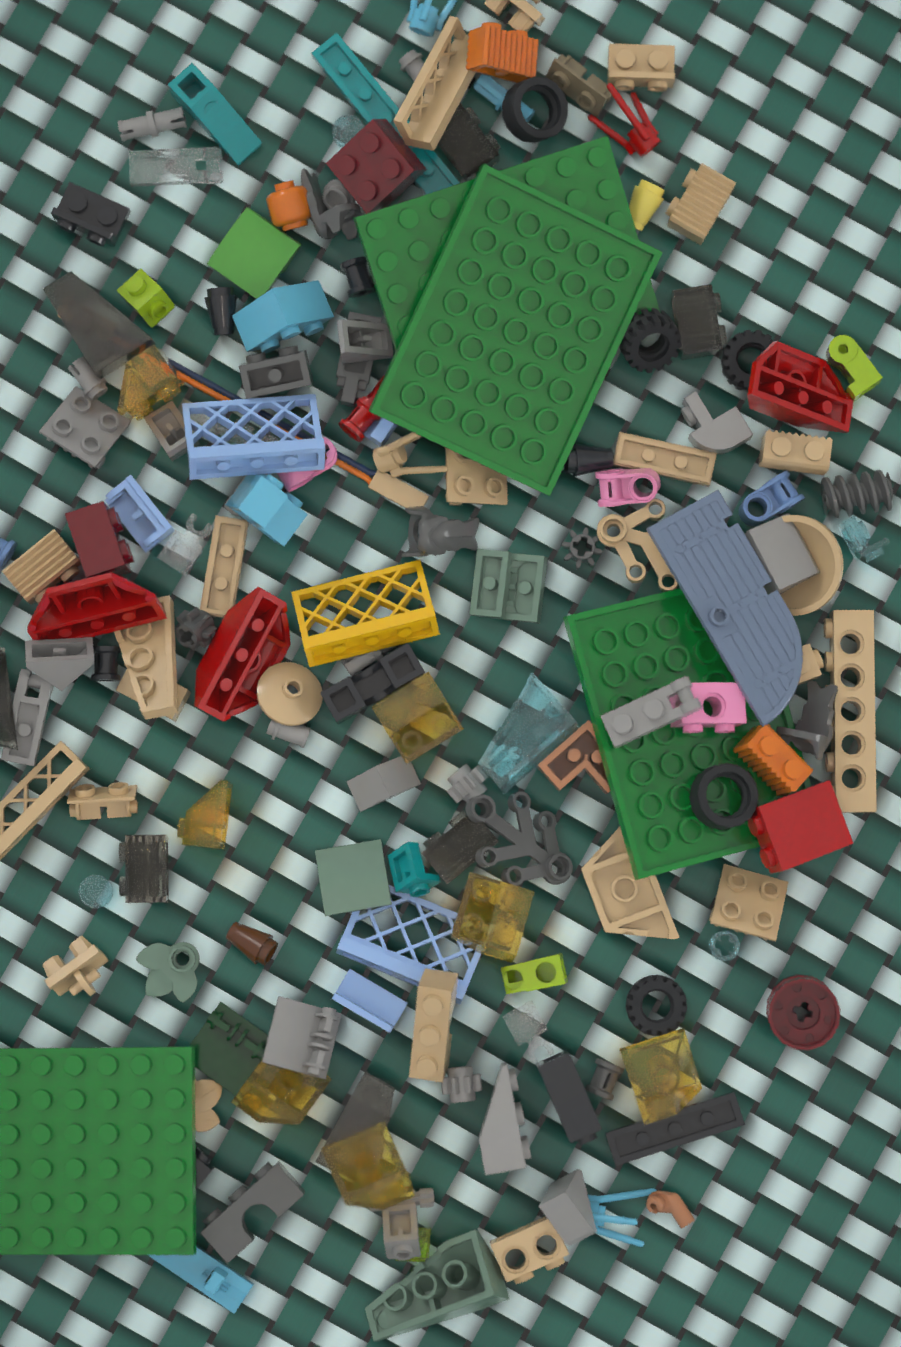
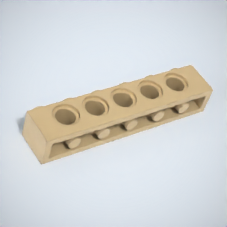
M833 610L829 613V618L824 619V638H830V652H825L824 669L825 672H830V684L837 685L838 692L833 703L834 716L831 724L833 726L831 752H826L825 768L826 772H831V784L842 813L877 812L874 610ZM849 636L856 641L857 649L855 653L848 654L842 650L840 646L842 637ZM843 670H852L856 674L857 683L854 687H847L842 683L841 673ZM844 703H851L857 708L858 714L854 721H848L842 716L841 708ZM845 736L853 737L858 743V749L853 755L847 754L842 749L841 744ZM847 769L853 770L858 775V784L854 788H848L843 784L842 775Z

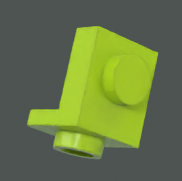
M141 268L117 289L121 297L140 314L151 328L175 308V304L164 290Z

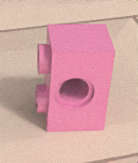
M691 682V692L694 698L699 699L702 709L671 723V728H682L683 733L703 732V727H714L715 733L735 732V727L747 723L745 697L737 683ZM678 694L669 698L673 709L682 704ZM704 700L711 704L713 708L712 716H708L704 712Z

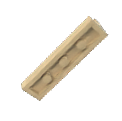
M449 16L393 120L405 145L435 150L476 73L466 69L469 36L466 35L458 17ZM454 35L455 38L451 44V38ZM410 114H411V119H410V122H409V124H408V123H407V120H408V118H409V116H410Z
M62 741L0 802V861L90 770ZM62 751L72 763L61 774H52V760ZM47 766V774L38 775ZM47 778V789L38 798H29V784L34 779ZM24 790V798L15 799ZM24 802V812L14 822H5V808L10 803Z

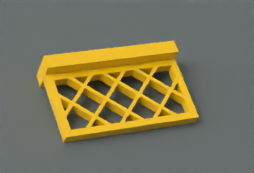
M421 560L291 592L309 668L440 635ZM417 572L418 578L411 587L398 582L403 575ZM379 581L386 585L379 595L366 590L374 582ZM393 588L405 593V596L398 605L386 600V597ZM348 590L353 592V595L346 604L334 599L339 591ZM360 597L373 602L365 613L353 608ZM413 597L425 602L426 606L411 611L405 608ZM316 598L321 602L312 612L303 608L301 601ZM328 605L341 610L333 621L320 616ZM380 605L393 611L387 617L379 619L373 617ZM347 614L360 619L356 625L348 627L340 625ZM315 622L328 627L324 633L308 635V631Z

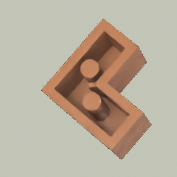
M589 720L536 766L558 791L582 770H585L605 794L610 792L594 729Z

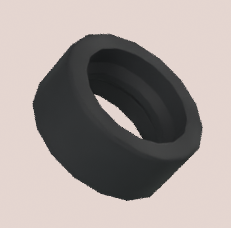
M534 76L514 84L506 92L502 102V116L506 127L514 137L523 142L537 143L557 135L564 128L568 117V103L564 92L555 82L546 77ZM530 90L539 93L546 101L549 109V120L547 125L541 129H535L530 126L524 119L521 111V99Z
M724 763L709 767L697 775L691 785L689 799L692 811L700 822L709 828L723 830L740 826L749 820L756 810L759 795L756 782L749 772L738 765ZM722 776L732 779L740 789L741 794L740 808L733 815L726 817L714 813L708 805L706 797L709 783L715 778Z

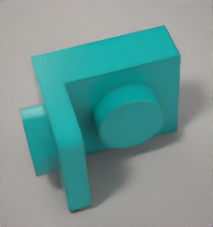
M408 841L387 856L395 892L410 894L412 897H421L427 895L431 888L441 882L439 875L425 873L417 842Z

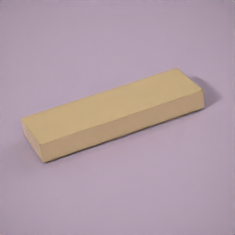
M619 432L613 466L625 469L651 468L661 477L709 487L717 453Z
M215 516L200 610L206 611L212 617L224 618L227 611L236 604L249 522L246 520Z

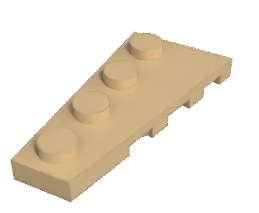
M170 595L158 597L166 612L167 619L114 631L122 652V658L131 678L130 681L138 705L145 720L178 713L174 602Z

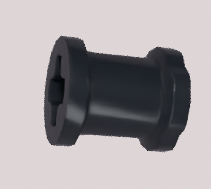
M356 257L340 264L341 271L346 273L350 290L347 291L349 298L365 296L376 291L375 285L370 278L366 257Z
M93 646L94 674L91 675V681H120V675L118 674L120 647Z

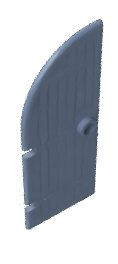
M716 490L648 527L646 530L761 726L764 727L786 708L797 689L803 662L801 637L794 617L779 591L776 590L768 595L763 586L772 582V579L740 525L737 523L728 528L724 519L730 517L733 513L720 491Z

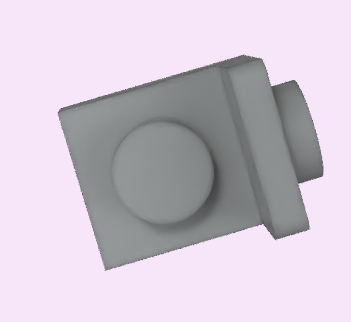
M416 1203L382 1206L384 1246L387 1258L403 1261L420 1256Z

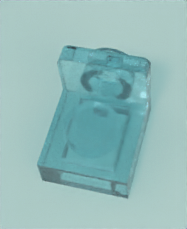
M855 516L838 525L855 561L865 557L868 563L885 554L883 548L890 543L888 538L885 537L869 545L867 541L870 539L869 532L862 521L857 522Z

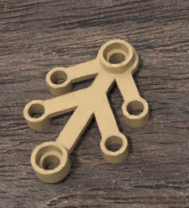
M652 499L650 502H647L645 507L626 517L618 514H609L603 517L597 525L598 539L603 545L616 549L626 567V577L630 582H642L646 577V568L641 562L636 561L628 543L642 547L658 576V586L661 591L667 592L677 589V581L648 532L644 533L633 529L648 519L653 521L662 519L665 515V504L663 501ZM652 505H659L662 511L657 515H653L649 512V508ZM610 527H617L620 530L619 535L616 537L609 536L607 530ZM638 567L642 570V575L634 578L630 575V570ZM672 577L675 583L671 587H665L662 584V579Z

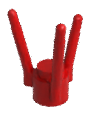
M608 83L607 89L634 127L627 134L630 140L627 141L593 115H589L588 120L623 146L630 156L637 152L640 157H643L661 142L657 136L659 133L652 125L635 92H631L630 97L642 120L641 123L613 84Z

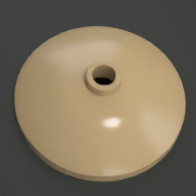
M803 515L782 516L784 523L793 522L797 527L820 573L780 595L793 616L809 614L826 605L837 592L843 576L842 551L833 533L821 522Z

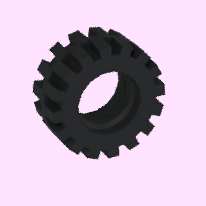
M646 308L641 310L640 315L636 312L634 313L619 348L632 368L635 367L639 372L645 369L647 373H653V368L660 371L663 369L662 365L666 363L669 366L672 363V357L677 358L679 354L677 348L682 346L680 341L682 337L675 323L666 312H659L656 308H652L651 312H649ZM654 333H660L658 340L654 344L645 348H639L644 338Z
M750 329L745 330L743 333L739 332L729 340L722 353L721 365L722 373L727 377V382L730 385L733 384L736 386V389L740 391L743 389L748 392L751 374L741 370L738 365V355L746 348H755L763 352L774 342L771 339V335L768 333L765 335L761 330L751 331Z
M650 975L640 979L631 987L626 998V1011L630 1022L639 1031L651 1036H664L675 1031L684 1021L687 1012V999L683 989L674 980L662 975ZM661 991L669 998L671 1003L670 1011L663 1019L652 1020L644 1014L642 1002L648 993Z

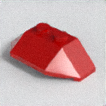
M775 341L752 362L747 394L750 409L796 427L840 433L849 432L854 400L849 393H845L840 380L825 360Z
M110 572L47 588L27 626V632L32 640L95 637L167 619L156 594L121 575Z
M257 587L227 611L196 669L195 707L224 722L230 719L231 716L242 713L259 704L256 691L260 677L269 667L282 662L291 645L286 602Z

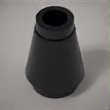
M233 287L207 289V297L204 299L212 328L214 329V335L234 334L233 327L235 322L232 315L236 312L237 295H234Z
M574 443L564 465V471L566 474L572 473L575 477L612 468L614 462L613 451L611 448Z

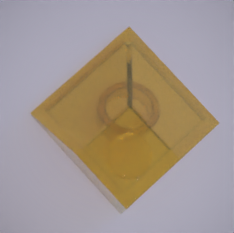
M226 780L219 781L186 811L185 818L179 819L177 838H183L182 845L225 850L233 783Z
M684 1028L619 1049L636 1106L644 1125L677 1115L702 1089Z
M261 1061L231 1103L259 1123L299 1125L332 1079L329 1076H326V1079H321L262 1063Z
M385 1122L321 1148L345 1205L384 1210L415 1196L408 1172Z

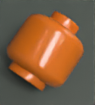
M293 180L274 185L275 192L270 193L266 198L273 225L282 227L283 231L308 225L307 220L310 219L311 213L306 198V188L304 186H295Z

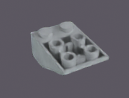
M506 1062L500 1064L479 1133L485 1175L526 1168L525 1159L531 1158L527 1135L520 1136L518 1125L525 1124L521 1102L514 1103L512 1091L519 1090L514 1068L508 1069Z

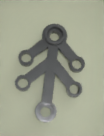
M523 791L511 794L508 798V807L516 813L519 830H517L495 813L496 805L491 797L478 795L468 800L466 814L472 822H484L513 844L499 848L487 846L478 849L475 859L479 866L486 868L494 866L498 861L529 856L538 865L522 869L519 866L506 867L501 873V880L504 885L514 887L522 884L523 881L541 877L550 884L558 885L569 879L573 870L572 861L566 854L559 851L555 832L556 817L552 812L543 811L537 813L533 818L532 824L529 809L531 799L529 795ZM517 797L522 799L523 804L521 808L516 804ZM475 804L481 808L479 816L475 812ZM543 816L548 820L547 827H544L541 822ZM533 825L537 831L543 834L545 850L536 843ZM485 851L490 854L489 863L484 860ZM552 863L557 865L556 874L552 870ZM511 870L516 874L515 882L511 881L509 877Z

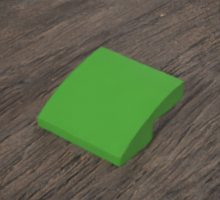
M246 207L225 235L207 264L257 299L271 290L280 274L286 271L302 244L251 208Z

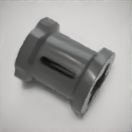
M596 1058V1070L590 1084L585 1086V1090L612 1101L614 1098L612 1091L619 1074H623L625 1069Z

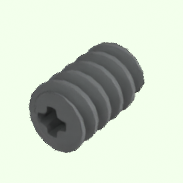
M876 470L872 479L866 471L861 473L860 480H858L854 473L848 475L846 483L841 475H837L833 485L828 477L822 478L821 498L825 515H827L828 510H832L835 518H839L841 508H845L848 516H852L854 506H858L861 514L864 515L867 504H871L874 512L878 513L881 502H884L888 511H892L893 489L889 473H886L885 478L881 470Z

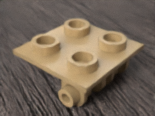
M445 448V466L448 467L445 475L446 502H449L450 506H460L462 503L508 505L507 476Z
M724 864L714 908H712L709 917L710 924L716 927L734 930V932L739 931L745 935L757 936L766 941L776 942L788 882Z

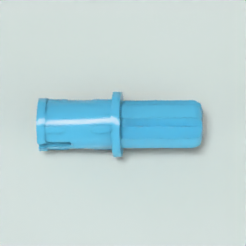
M480 75L474 83V90L494 104L497 112L502 111V102L508 90L489 75ZM521 101V111L528 123L533 117L535 110Z

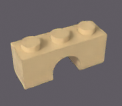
M425 968L417 991L409 1077L443 1083L450 1061L452 1034H449L456 1003L459 973Z

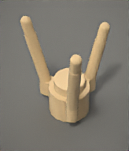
M414 432L373 450V460L377 469L381 473L390 471L392 478L404 474L447 472L448 467H402L403 463L407 462V452L404 446L422 438V436Z

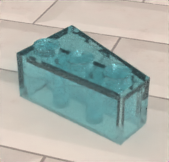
M532 672L518 699L513 703L507 718L497 730L478 764L505 795L542 760L578 730V723Z

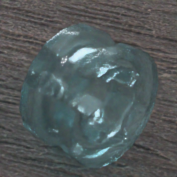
M719 931L710 938L709 951L716 959L730 961L739 953L740 941L732 932ZM721 936H727L728 942L733 943L734 946L732 952L727 950L728 955L722 956L721 950L715 948L716 941H722L720 939Z

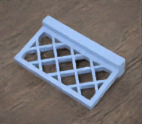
M315 394L182 403L190 480L324 470L325 443L324 438H322ZM299 406L310 407V412L303 418L297 416L291 410ZM262 409H272L277 414L268 421L257 413ZM231 411H238L244 415L236 423L224 417ZM205 414L210 419L201 426L191 420L190 415ZM283 418L296 424L288 433L276 426ZM250 420L262 427L255 435L243 429ZM217 422L229 429L222 437H218L209 431ZM304 429L312 434L314 438L298 440L295 436ZM268 432L281 438L279 441L272 442L261 440ZM235 434L247 441L245 444L231 445L228 443ZM201 437L213 443L212 446L194 447V444Z
M389 885L390 894L400 898L394 902L391 898L392 905L379 907L372 911L371 909H366L367 913L360 916V911L352 912L338 944L337 954L417 987L425 968L434 969L433 967L441 965L442 970L448 972L445 962L463 956L468 969L463 980L458 978L456 1003L461 1004L492 927L420 897H412L410 894L395 892V887ZM407 901L415 904L420 917L402 924L395 906ZM391 908L398 926L380 933L373 915ZM422 908L432 912L424 915ZM438 914L446 917L451 930L433 936L426 919ZM369 917L376 935L366 939L352 935L355 923ZM453 920L463 925L455 927ZM422 921L429 939L411 945L404 928ZM470 927L482 932L477 945L464 949L458 931ZM400 930L407 948L397 952L388 950L383 937ZM453 934L460 952L442 958L436 940ZM378 939L381 946L371 942ZM431 943L438 961L428 965L418 962L414 950ZM475 951L470 962L467 953ZM410 952L412 959L405 957L402 954Z

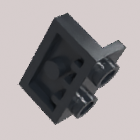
M69 182L58 207H53L51 215L57 221L56 226L72 234H74L75 230L87 234L86 239L98 246L104 247L105 243L115 247L131 210L126 206Z

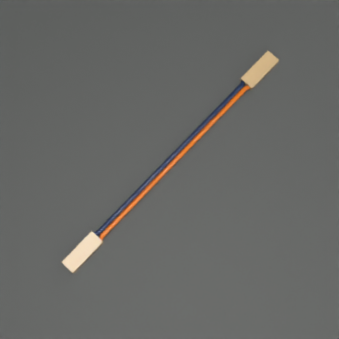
M68 297L57 315L60 319L108 345L115 343L219 401L242 399L124 334L118 329L119 325ZM264 410L257 413L268 421L274 417ZM282 420L276 425L287 433L293 428V426ZM302 431L295 436L298 440L313 438ZM330 449L325 450V459H327L326 452ZM337 451L338 456L335 465L366 481L369 489L404 508L425 506L429 499V496L395 477L392 478L386 472L381 473L379 470H371Z

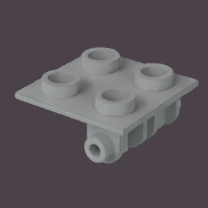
M75 386L40 429L39 433L47 437V441H53L61 446L63 451L72 453L74 458L78 457L88 463V467L100 469L106 460L104 456L126 430L131 421L99 400H91L90 397H85L84 391Z
M278 996L262 1063L326 1079L342 1013L336 1012L337 1010L333 1008H320Z

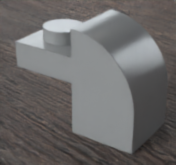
M696 391L684 398L682 402L684 408L681 409V413L690 427L695 425L697 428L688 437L690 443L697 449L724 454L736 449L752 438L753 433L737 407L712 419Z

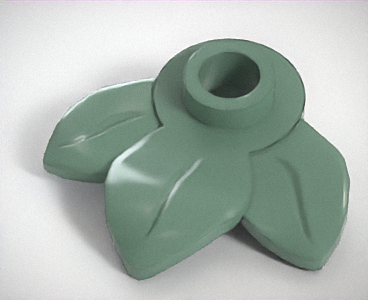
M178 942L168 946L163 943H155L144 948L138 954L136 961L142 966L151 969L146 980L147 996L158 997L173 991L177 999L183 1003L194 994L198 983L195 970L199 965L200 956L198 950L192 944ZM181 952H185L189 956V962L186 965H180L177 962V956Z

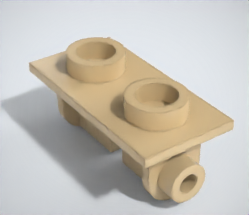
M116 782L108 787H95L92 784L76 786L75 789H70L67 804H70V817H76L77 820L101 819V807H107L108 818L131 817L132 814L138 813V802L135 800L137 785Z

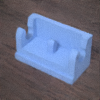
M132 475L125 478L123 482L106 495L107 499L104 501L110 508L114 507L115 511L118 512L121 522L145 553L175 531Z

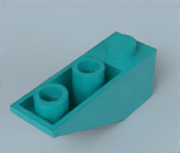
M193 63L187 66L168 84L171 96L238 166L263 144L219 90Z

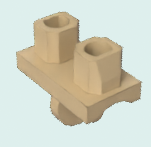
M486 0L484 3L497 16H500L509 3L515 6L518 11L508 22L514 30L527 32L534 24L540 26L545 20L542 14L526 0ZM532 0L536 4L540 2V0Z
M80 936L69 946L75 956L69 963L65 964L58 955L52 956L43 963L48 977L44 981L60 997L67 991H70L75 996L83 989L89 996L96 993L92 983L101 977L97 969L109 961L94 944L92 945L83 936Z

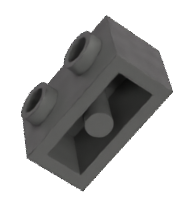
M298 346L278 349L279 356L266 358L265 352L246 356L247 363L239 365L246 399L312 385L313 378L307 351H299Z

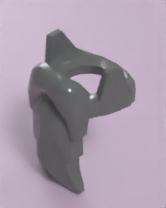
M302 169L301 186H304L307 190L306 198L311 213L310 220L313 222L317 234L321 238L332 239L342 230L349 241L357 238V228L353 218L362 215L361 207L355 203H344L328 210L323 202L316 174H309L306 169Z
M423 506L405 508V511L411 514L408 528L409 551L403 553L402 557H420L431 554L436 556L445 554L446 551H458L460 548H468L472 551L477 550L478 543L475 535L479 526V518L473 517L462 522L459 519H448L444 516L434 515Z
M809 680L807 683L808 700L807 704L803 706L801 720H798L795 729L777 726L776 733L788 745L791 741L798 750L804 753H811L815 755L817 760H822L823 753L833 736V726H831L834 716L833 703L838 687L837 685L830 684L821 688L816 681Z

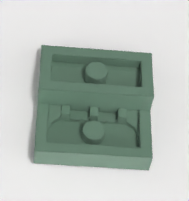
M477 549L469 615L540 624L548 558L538 555L514 554L509 551Z
M381 839L315 850L325 916L392 905Z

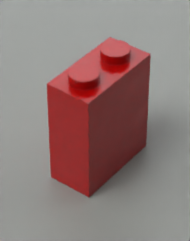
M830 780L814 784L759 805L748 820L749 829L757 837L761 847V861L769 869L770 874L785 871L854 844Z

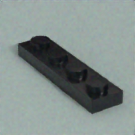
M733 1091L607 1131L605 1135L615 1166L743 1126L745 1123L735 1092Z

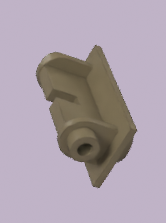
M561 54L557 59L553 60L546 78L555 82L581 108L598 117L604 104H607L613 97L607 89V84L593 73L587 80L583 79L582 77L587 69L570 55L566 57Z

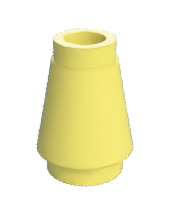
M643 179L640 180L638 186L634 185L629 204L635 229L639 231L643 230L644 226H646L664 201L662 196L665 192L664 189Z

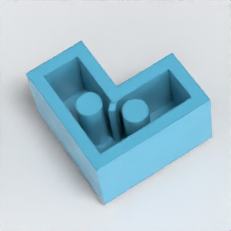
M318 280L272 288L232 315L246 351L261 350L262 353H268L279 348L281 340L291 339L301 332H304L306 336L320 332L324 329L323 324L333 318L334 315Z
M270 474L247 475L225 504L281 546L287 544L308 515L301 509L303 503L289 492L285 494L281 490L284 485Z

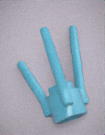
M411 0L407 22L410 23L408 28L417 34L433 37L435 30L442 31L444 21L457 0H449L439 16L437 15L438 9L431 6L432 0H425L424 3L419 4L418 8V0Z
M640 1189L601 1196L588 1195L597 1229L595 1234L643 1247L644 1242L642 1240L599 1227H604L605 1222L623 1225H637L638 1223L637 1219L605 1215L606 1206L599 1204L649 1196L656 1189Z

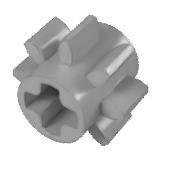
M465 764L447 779L452 785L447 793L456 803L462 799L467 803L470 798L481 795L487 790V787L482 782L488 776L479 765L471 770Z
M472 1066L447 1068L448 1077H444L443 1083L441 1082L442 1095L450 1094L451 1103L476 1100L475 1091H482L481 1074H473Z

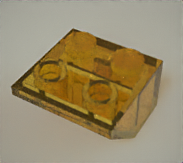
M155 344L126 363L117 411L122 417L129 420L134 418L137 421L142 420L154 411L152 405L162 399L164 402L173 399L181 392L179 387L185 383L164 351Z
M429 672L371 707L406 765L464 730Z
M469 872L451 938L478 953L512 963L518 953L535 891Z

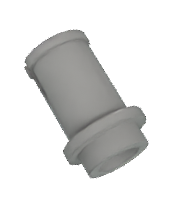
M414 49L406 53L399 60L401 71H406L413 81H415L424 64L421 59L423 55L421 53L417 54Z
M85 356L78 358L72 363L73 365L68 367L69 372L73 374L85 390L83 393L85 397L88 396L91 400H96L108 390L105 385L107 382L105 378L100 379Z
M271 719L266 734L271 735L272 740L276 737L304 748L311 728L301 725L286 726Z

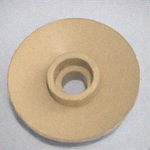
M282 662L269 667L262 674L257 684V700L263 712L273 721L286 726H298L310 721L318 713L323 700L320 694L322 687L317 677L309 669L297 663ZM287 686L295 687L298 693H290Z

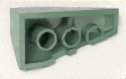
M478 1230L470 1231L442 1243L436 1248L438 1251L426 1261L418 1263L413 1268L414 1271L399 1283H394L365 1308L373 1341L377 1342L470 1314L510 1299L501 1268Z

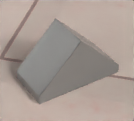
M346 319L337 320L342 364L394 357L391 335L387 324Z
M172 400L144 418L172 462L187 453L183 416ZM199 441L194 444V447L200 444Z
M93 637L25 641L26 668L63 691L94 664Z
M405 754L365 771L347 781V784L360 812L421 785V782L408 754Z
M577 1169L551 1183L539 1207L565 1244L571 1246L596 1233L597 1229L582 1171Z

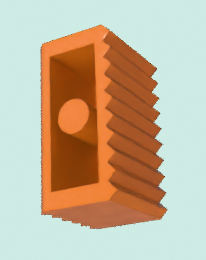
M494 22L482 23V27L469 31L468 57L466 59L467 70L515 83L536 76L539 40L528 37V32L523 30H501V25Z
M768 724L764 727L758 725L750 729L734 747V753H738V758H743V763H748V767H752L753 772H757V777H762V781H767V786H771V791H776V796L795 792L813 772V769Z

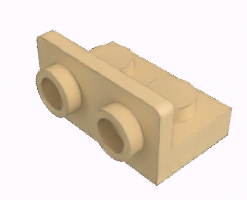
M609 43L607 84L612 83L616 90L630 91L634 87H648L649 91L663 92L667 88H673L675 82V46Z

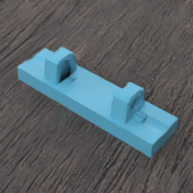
M197 1244L196 1254L148 1255L233 1314L254 1285L250 1280Z

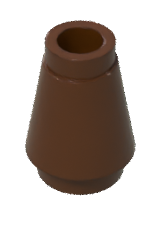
M235 922L230 927L226 935V939L254 964L260 963L265 966L271 960L278 947V942L273 940V935Z

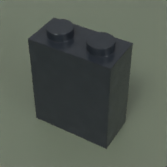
M565 1050L537 1062V1068L570 1143L577 1141L578 1145H583L598 1138L596 1132L602 1130L569 1052Z

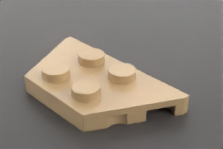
M619 827L581 868L604 932L666 939L679 938L656 875L639 880L634 879L622 831Z

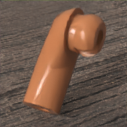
M658 1190L648 1196L646 1207L649 1212L653 1214L658 1212L671 1213L680 1228H684L695 1220L679 1194Z

